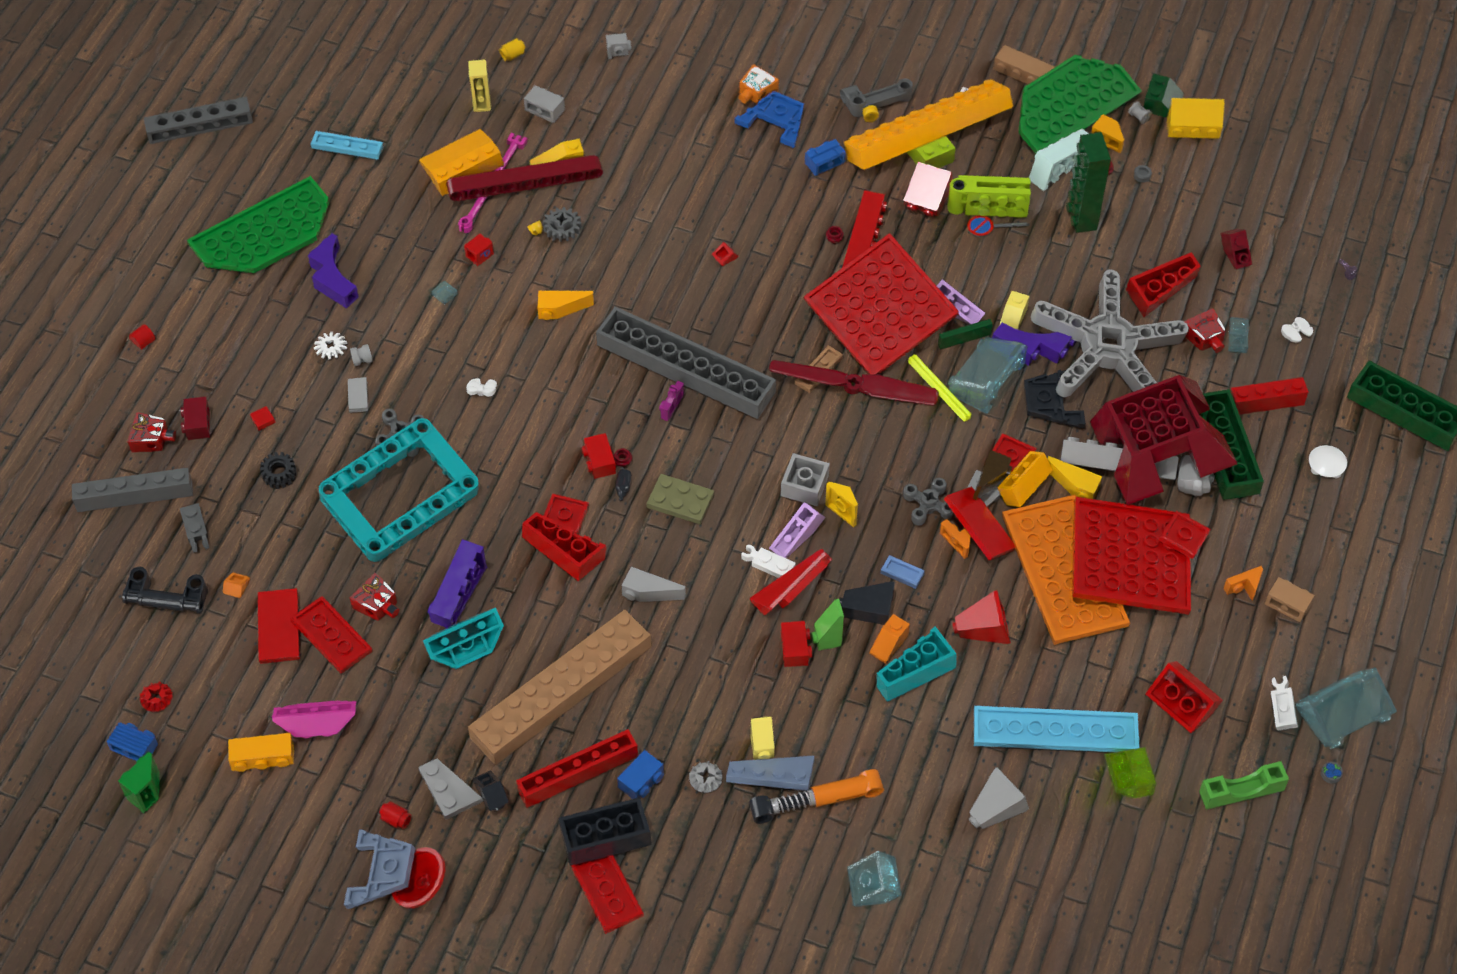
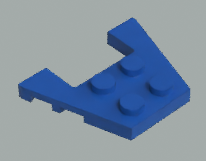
M773 91L761 99L758 105L752 109L748 108L747 112L743 115L736 116L735 124L749 129L756 118L763 119L786 129L780 137V143L794 148L802 119L804 103Z

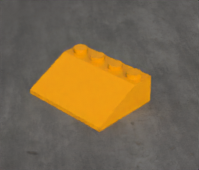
M481 129L419 159V162L442 196L448 194L446 182L450 178L491 172L504 165L501 152L493 140Z

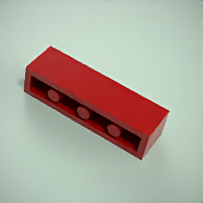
M1303 377L1232 387L1230 389L1239 415L1305 405L1309 393Z

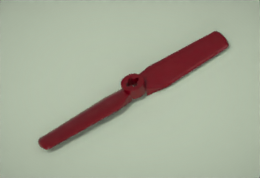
M772 360L769 365V370L773 373L832 386H844L845 391L849 394L862 392L872 397L931 406L936 405L939 398V391L936 388L877 374H862L860 377L856 374L848 375L833 369Z

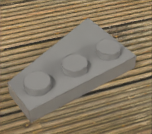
M438 759L418 767L445 820L483 802L481 796Z

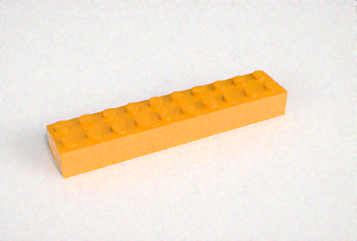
M986 80L983 84L971 86L969 90L957 92L950 98H943L938 103L926 105L923 109L912 111L904 117H897L894 121L883 123L878 128L866 130L859 136H852L849 140L844 141L847 159L849 162L865 170L1013 107L1010 88L993 80Z

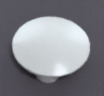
M1323 445L1311 451L1309 464L1311 472L1315 475L1339 478L1346 470L1347 459L1339 449Z

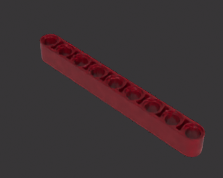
M590 155L454 177L446 182L450 200L462 201L596 179L603 175V170L599 157Z

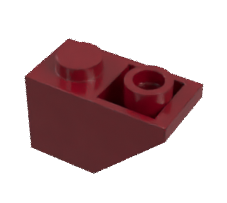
M1233 229L1220 233L1223 250L1234 269L1252 265L1246 230Z

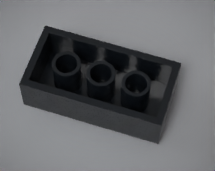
M640 797L558 818L570 866L652 845L650 829Z

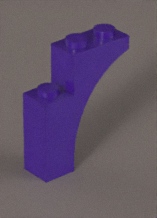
M332 233L308 255L310 267L317 270L312 276L315 289L347 309L359 296L357 286L342 276L335 265L340 246L338 236Z
M1002 322L992 335L991 346L1029 366L1033 360H1037L1039 355L1057 364L1061 358L1064 359L1067 356L1068 348L1070 346L1073 347L1077 341L1071 339V336L1060 332L1049 334L1028 333Z

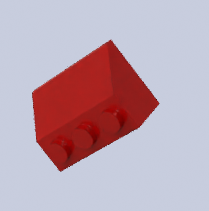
M1178 661L1168 663L1145 693L1190 733H1193L1202 725L1223 701Z

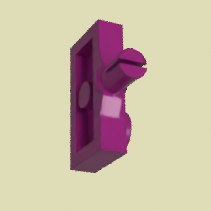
M677 381L675 385L669 387L668 397L661 402L659 407L661 419L668 421L684 395L683 382Z

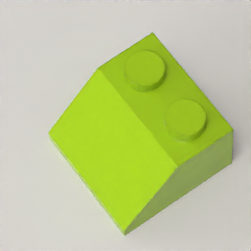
M943 136L907 153L916 165L918 162L941 168L954 162L955 147L946 136Z

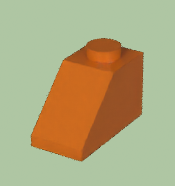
M893 614L882 627L870 650V654L886 664L909 636L910 624Z

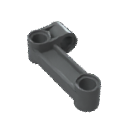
M904 78L899 80L897 84L866 94L860 92L858 87L853 85L841 89L840 96L850 113L855 117L863 116V109L867 106L873 105L879 108L898 101L906 102L911 100L913 83L911 80Z

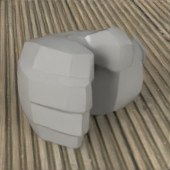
M1190 455L1181 457L1177 480L1178 491L1196 496H1202L1203 493L1210 492L1211 483L1215 478L1214 474L1212 473L1200 478Z

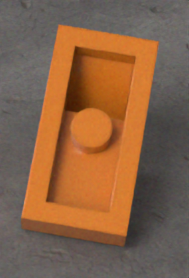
M948 519L941 522L940 534L966 559L969 552L970 534L965 528L959 532L958 527L955 524H951Z
M1262 566L1227 578L1223 588L1227 595L1236 594L1245 589L1251 600H1253L1263 571Z

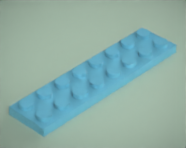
M974 706V746L1138 753V713Z

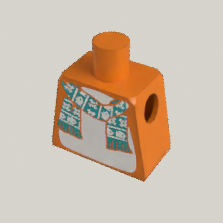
M753 64L740 81L739 100L744 104L749 100L758 104L761 99L773 91H779V79Z

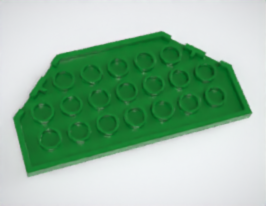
M1074 55L1023 88L1018 133L1036 154L1039 150L1047 148L1050 144L1058 142L1073 132L1081 129L1086 130L1095 124L1102 114L1109 115L1138 96L1142 90L1121 65L1115 63L1114 65L1106 64L1102 60L1093 58L1089 60L1082 58V56Z
M309 176L187 239V243L205 267L256 273L317 241L330 203L329 197L315 180Z

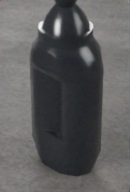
M626 469L619 470L616 478L615 489L619 496V501H623V497L630 490L632 475Z

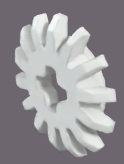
M330 332V337L324 333L325 338L319 336L318 339L320 341H315L314 343L317 345L314 347V350H318L316 354L322 353L321 358L323 359L325 356H328V359H331V356L338 358L337 354L343 355L342 349H347L344 346L347 344V341H344L345 337L340 336V333H336L334 337L333 332ZM334 342V347L327 348V343Z

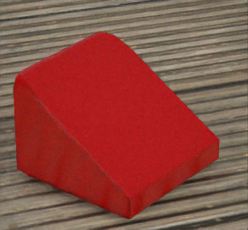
M725 242L711 254L721 266H725L739 257Z

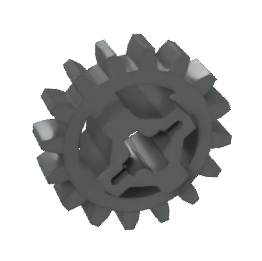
M557 207L555 212L550 210V215H545V220H543L544 232H547V237L552 236L553 241L557 238L559 242H562L563 239L569 241V237L574 239L575 234H580V229H582L581 217L578 216L577 211L572 213V208L567 211L565 207L562 210H559Z

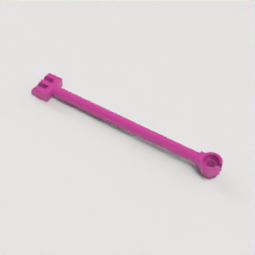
M511 133L507 139V145H510L502 158L504 165L495 171L503 170L517 148L524 149L528 138L523 137L521 140L522 137L520 135H517L515 138V134ZM487 196L478 198L469 214L459 220L458 226L461 232L463 231L462 228L464 233L472 231L473 219Z

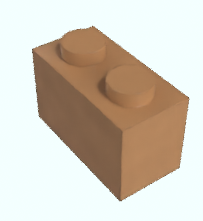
M1278 577L1268 593L1265 605L1301 623L1315 595L1306 589L1293 585L1288 580Z

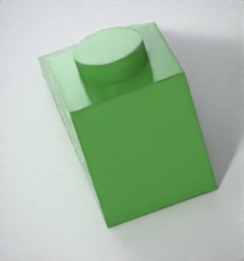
M835 599L814 623V632H811L813 644H817L818 651L842 646L844 614L839 599Z

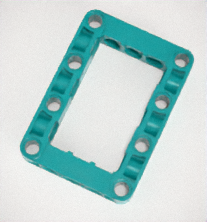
M420 418L324 480L319 485L320 501L370 561L378 562L474 498L478 493L479 482L477 476H475L428 419ZM419 430H426V432L421 433ZM424 447L430 454L431 460L440 466L443 470L442 473L447 475L452 483L376 532L346 494L355 488H360L375 478L376 474L385 468H390L404 459L415 448ZM389 450H395L396 452H394V453H389L388 451H389ZM363 470L364 473L359 474L357 471ZM471 484L473 487L468 488L465 485ZM326 491L333 492L332 494H325ZM435 505H441L442 507H441V508H435L434 506H435ZM404 526H410L411 528L408 529V530H405V529H403L402 527H404ZM378 547L379 550L373 551L371 548Z

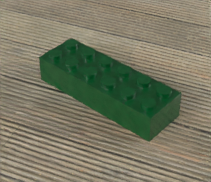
M1102 132L1080 135L1079 143L1076 145L1075 167L1072 168L1073 179H1070L1071 190L1068 191L1069 202L1066 203V210L1071 215V225L1075 227L1076 233L1098 229L1111 162Z
M1368 360L1351 384L1347 398L1446 451H1449L1456 441L1457 406L1370 360Z
M1230 389L1203 393L1210 410L1200 413L1199 416L1224 435L1237 461V465L1213 473L1222 499L1227 500L1260 494L1264 480Z

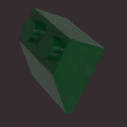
M1153 73L1143 108L1150 110L1154 115L1167 118L1171 99L1183 98L1184 93L1170 77Z

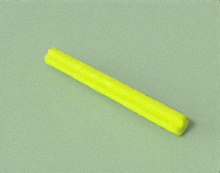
M917 355L910 356L908 363L932 388H936L939 391V396L964 422L970 420L971 412Z

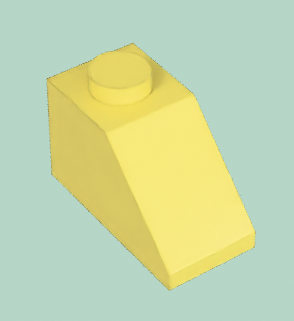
M1012 291L1006 303L1000 324L1003 322L1008 326L1019 329L1027 311L1029 296Z
M771 717L751 719V745L754 760L774 758Z

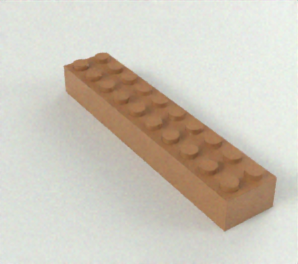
M623 610L469 725L470 739L494 765H497L650 649L651 635L626 610Z

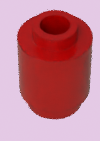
M391 801L387 804L384 803L379 811L380 819L397 829H405L412 818L408 810Z

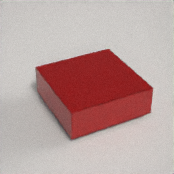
M267 406L250 413V418L258 431L276 423Z

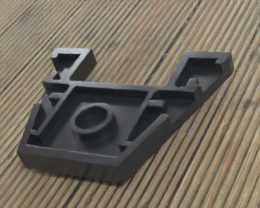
M1060 369L1054 374H1043L1024 380L1027 415L1085 429L1084 410L1065 411L1063 397L1056 392V386L1060 377L1066 370L1061 371Z

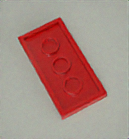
M972 486L949 494L944 498L988 560L1012 552L1016 548L1011 538L982 499H972L975 492Z
M297 588L258 592V653L260 664L300 660L299 629L291 622L290 618L299 612Z
M323 596L290 617L291 622L340 674L372 652V647Z
M613 855L570 866L605 934L644 916Z

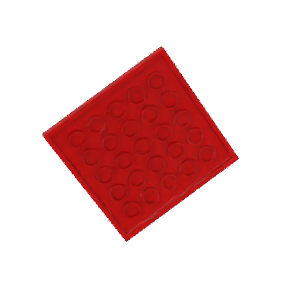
M890 233L804 296L806 303L868 374L879 375L959 315L957 308Z
M1075 497L1072 597L1189 615L1191 611L1190 557L1159 541L1161 534L1175 512ZM1182 513L1190 518V514Z

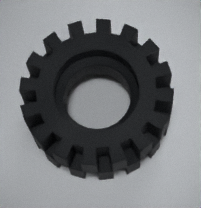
M274 452L275 456L269 454V459L265 457L263 459L264 462H261V475L265 484L271 488L274 485L276 489H279L280 485L285 488V484L291 485V480L294 481L295 476H297L293 458H290V455H284V452L278 455V452ZM276 467L286 468L285 471L280 474L271 473V471Z

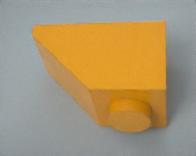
M1102 114L1093 125L1091 133L1102 132L1106 146L1121 153L1124 138L1119 123Z

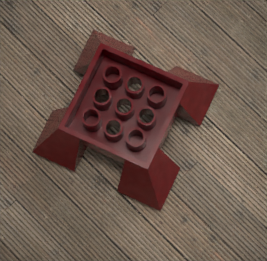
M1181 375L1171 377L1106 402L1090 420L1100 445L1106 446V442L1117 445L1123 443L1124 445L1114 477L1127 505L1164 492L1155 463L1188 451L1200 478L1237 465V461L1224 435L1199 416L1200 413L1210 410V407L1197 381Z

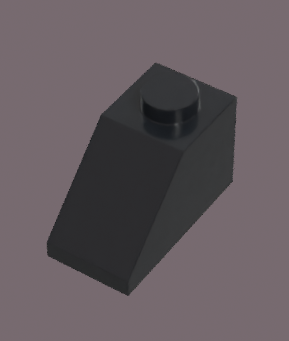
M491 770L472 778L479 795L490 811L500 810L504 807V804L509 803L501 780Z

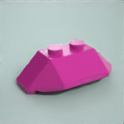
M326 701L294 704L282 708L276 707L273 710L272 721L294 737L310 738L320 735L328 737L337 734L355 715L356 701Z

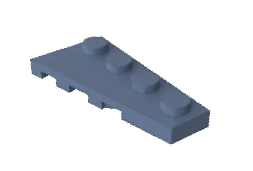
M814 756L730 761L726 782L808 791L814 765Z

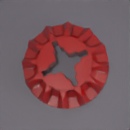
M160 681L155 684L151 682L140 693L142 707L151 712H158L167 708L173 698L169 686L162 684ZM151 693H152V694H153V693H154V694H158V693H159V696H160L161 699L156 698V697L153 698L152 695H151Z

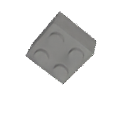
M793 453L781 482V496L818 506L829 477L830 463Z

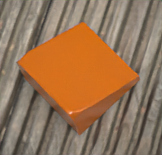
M231 573L223 582V593L241 598L250 581V577Z

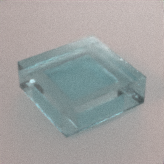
M445 281L431 291L432 296L443 304H446L458 294L457 289Z

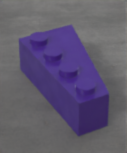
M462 539L437 595L428 608L432 623L446 628L456 624L487 568L483 546Z

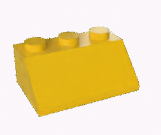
M1172 98L1167 117L1168 137L1220 139L1223 128L1224 99Z

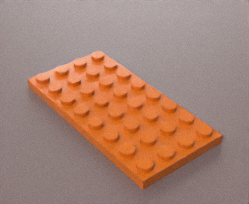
M1076 495L1002 512L1003 520L1016 547L1015 550L1054 645L1129 627L1130 624L1122 604L1072 597L1073 522Z

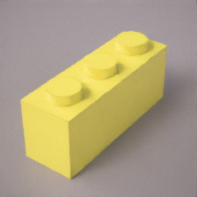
M486 60L468 61L474 112L491 111Z

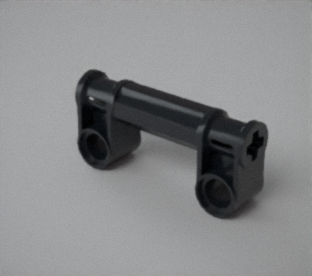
M135 567L130 571L122 594L124 604L131 602L138 603L140 606L182 612L186 610L196 611L197 614L203 612L208 588L201 575L194 574L190 576L183 594L150 590L151 580L144 567Z

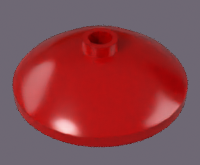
M428 847L415 850L408 887L391 893L393 899L399 905L405 908H416L424 905L437 894L445 876V862L441 854Z

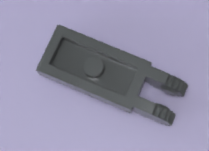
M199 503L180 508L193 553L198 552L195 541L203 540V547L209 549L208 535Z

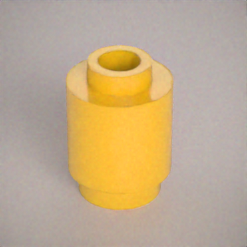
M516 38L504 44L499 49V52L504 61H511L524 54V49L526 48L523 41Z

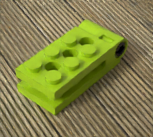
M959 175V178H955L950 182L947 209L955 215L962 214L965 210V215L1027 217L1031 195L1030 178Z

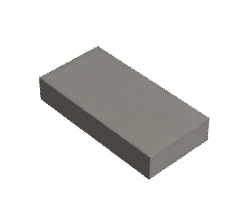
M366 377L348 379L349 413L368 411Z

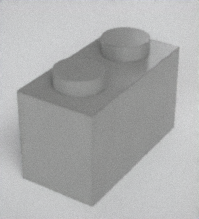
M534 86L524 98L525 111L552 123H555L565 110L564 98L544 88Z

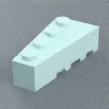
M1081 129L1054 144H1050L1047 148L1039 150L1035 155V161L1029 176L1030 181L1044 191L1048 188V183L1051 181L1055 183L1059 180L1058 176L1063 172L1067 174L1075 165L1074 156L1077 155L1076 145L1079 143L1080 135L1088 133Z

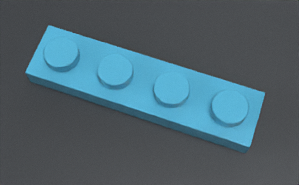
M316 131L311 142V148L379 159L383 149V142Z

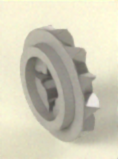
M709 761L706 763L699 762L698 765L693 766L689 773V780L694 789L708 793L720 786L722 772L716 764H711ZM708 771V774L711 777H708L706 782L704 783L703 776L700 775H704V773Z

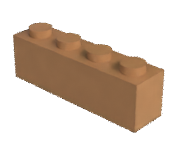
M1004 45L995 57L993 70L1025 84H1030L1055 67Z

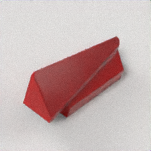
M823 549L818 550L750 597V601L764 616L777 604L784 608L828 566L832 558Z

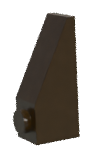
M992 450L989 451L972 499L977 500L1003 482L1004 477L1011 473L1012 466L1009 465L1012 458Z

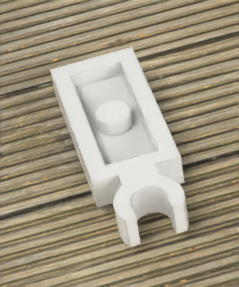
M752 545L746 546V551L750 552V554L743 552L741 554V558L744 561H752L753 567L777 578L796 566L795 562L766 549L760 548L759 551H756Z
M1283 676L1284 681L1281 684H1277L1276 679L1272 678V684L1276 689L1271 691L1277 731L1298 727L1293 691L1291 688H1288L1289 682L1286 676Z

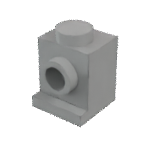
M626 33L606 35L608 59H612V56L628 55V50H631V42L627 40Z

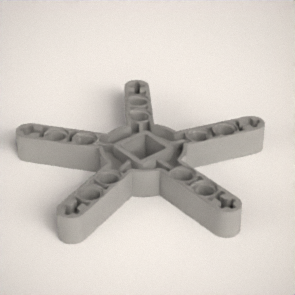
M1107 270L1103 274L1099 284V315L1089 320L1045 301L1037 302L1031 314L1033 323L1051 331L1071 336V339L1081 343L1083 354L1062 374L1056 386V392L1062 397H1069L1098 367L1116 369L1133 392L1157 383L1134 354L1135 350L1180 344L1189 329L1188 325L1181 320L1132 326L1130 322L1120 317V276L1115 270ZM1102 337L1117 339V345L1102 343Z

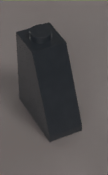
M891 581L845 590L843 598H839L844 618L885 625L889 619L895 582Z

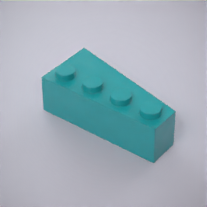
M935 626L928 635L918 639L917 644L912 648H907L902 656L898 659L895 658L877 673V688L888 702L955 669L957 653Z

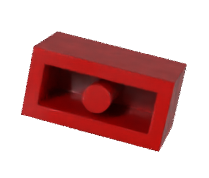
M606 433L584 438V446H581L584 457L588 458V461H586L588 472H592L594 479L616 474L615 460Z
M805 621L781 622L784 667L808 666V659L812 658V648L807 645V640H810V630L805 627Z

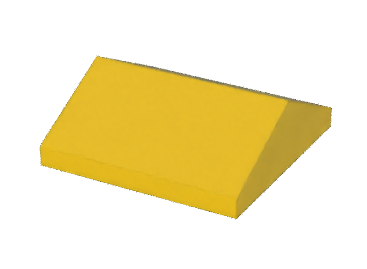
M828 482L826 485L825 505L854 528L857 522L858 503L851 488Z

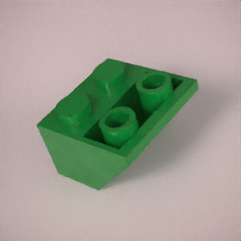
M148 752L145 756L140 757L136 764L130 770L125 771L118 780L126 799L143 813L159 800L160 772L152 754Z

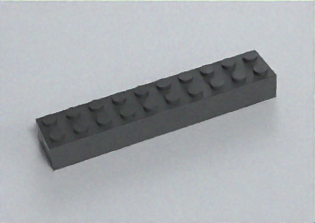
M614 307L596 331L597 346L673 381L683 382L684 386L756 419L759 418L776 393V379L620 308Z

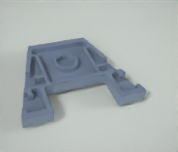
M359 830L356 848L359 851L374 850L367 886L347 888L344 906L347 909L408 887L415 847L412 844L392 838H384L378 834L368 833L365 830Z

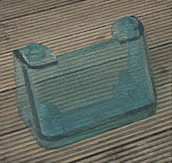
M991 337L980 339L973 354L959 372L950 378L948 382L949 390L957 399L987 414L992 408L990 400L997 397L998 390L1013 370H1021L1025 365L1027 345L1021 342Z
M1376 667L1352 673L1294 703L1300 715L1325 747H1330V749L1340 746L1344 736L1373 721L1386 722L1391 719L1390 715L1397 712Z

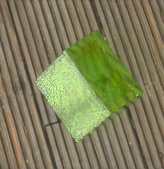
M1145 747L1104 755L1115 793L1130 798L1153 795L1156 781Z

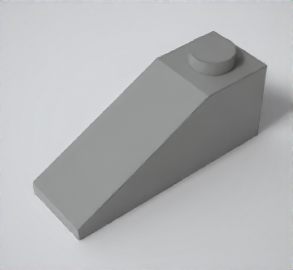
M631 567L622 583V596L639 602L684 600L686 588L678 583Z

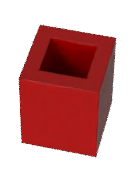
M478 234L464 245L466 257L477 266L494 254L492 241L488 237L485 238L482 234Z

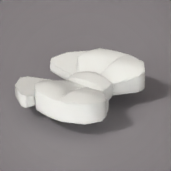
M1301 317L1295 318L1292 325H1283L1281 329L1282 335L1295 343L1302 340L1299 332L1308 337L1313 333V327H1310L1309 323Z
M479 378L472 379L466 386L467 394L475 395L478 393L479 396H493L496 392L497 383L490 379L483 385Z

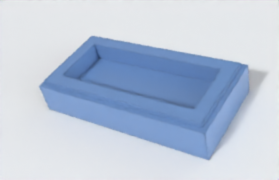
M889 555L880 574L916 589L925 570Z

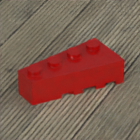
M1190 252L1131 277L1125 290L1142 316L1146 317L1194 280L1201 265L1193 253Z
M536 512L522 523V538L577 581L581 580L605 560V544L601 542L597 544L586 535L583 537L574 533V530L569 527H561L558 525V522Z

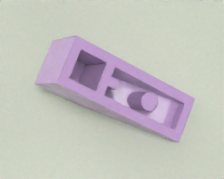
M941 280L937 285L959 311V315L956 316L957 319L971 325L979 322L985 315V312L944 280Z
M804 502L769 549L777 555L787 558L816 531L825 517Z

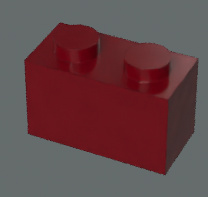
M206 396L183 399L184 407L180 408L181 417L184 418V422H181L182 433H186L187 440L210 438V411Z

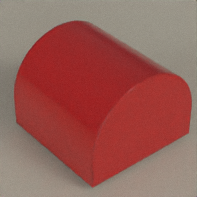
M145 324L129 334V339L141 350L156 340L151 329Z

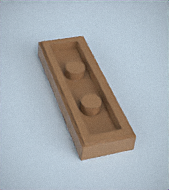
M828 345L809 366L833 369L842 360L843 354ZM800 378L795 380V385L808 393H811L819 384L818 382Z

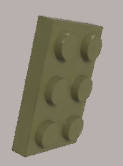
M660 474L648 499L647 508L701 525L714 497V490Z

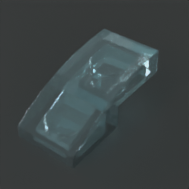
M1230 317L1228 351L1247 353L1248 319Z

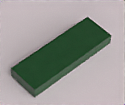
M991 319L940 333L938 346L942 350L989 336L992 333L993 323Z

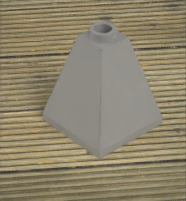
M996 767L970 810L971 817L969 821L974 827L978 828L980 826L984 829L1026 812L1029 807L1025 796Z

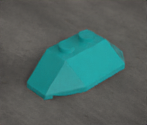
M493 608L441 630L422 641L430 659L457 669L492 653L504 625L497 609Z

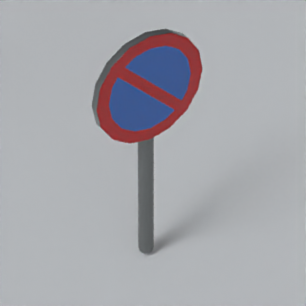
M978 215L968 221L967 229L976 237H984L991 234L993 228L1027 226L1028 224L1026 222L993 224L989 217Z

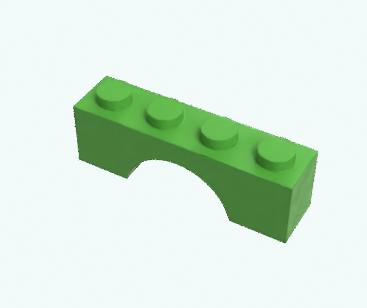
M1280 761L1261 766L1252 774L1238 779H1226L1222 775L1203 780L1199 793L1207 810L1284 791L1289 778Z

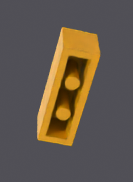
M1030 451L997 487L1006 505L1021 507L1032 493L1037 490L1040 484L1047 479L1053 469L1045 453Z
M291 733L228 739L229 764L232 771L242 772L247 769H266L273 766L286 767L294 764V742Z

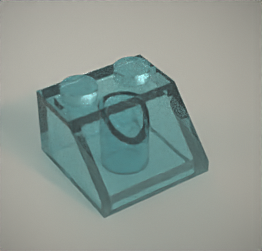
M877 851L847 867L853 906L886 904L902 896L894 856Z

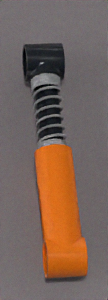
M870 769L862 772L859 776L813 786L807 792L804 791L802 794L798 792V795L793 793L792 796H782L781 799L778 797L770 799L766 795L756 796L749 801V806L754 822L762 824L771 821L774 815L779 814L780 811L784 813V810H795L797 807L800 809L801 806L806 808V805L809 804L810 806L820 807L862 796L868 798L876 797L884 792V787L878 770Z

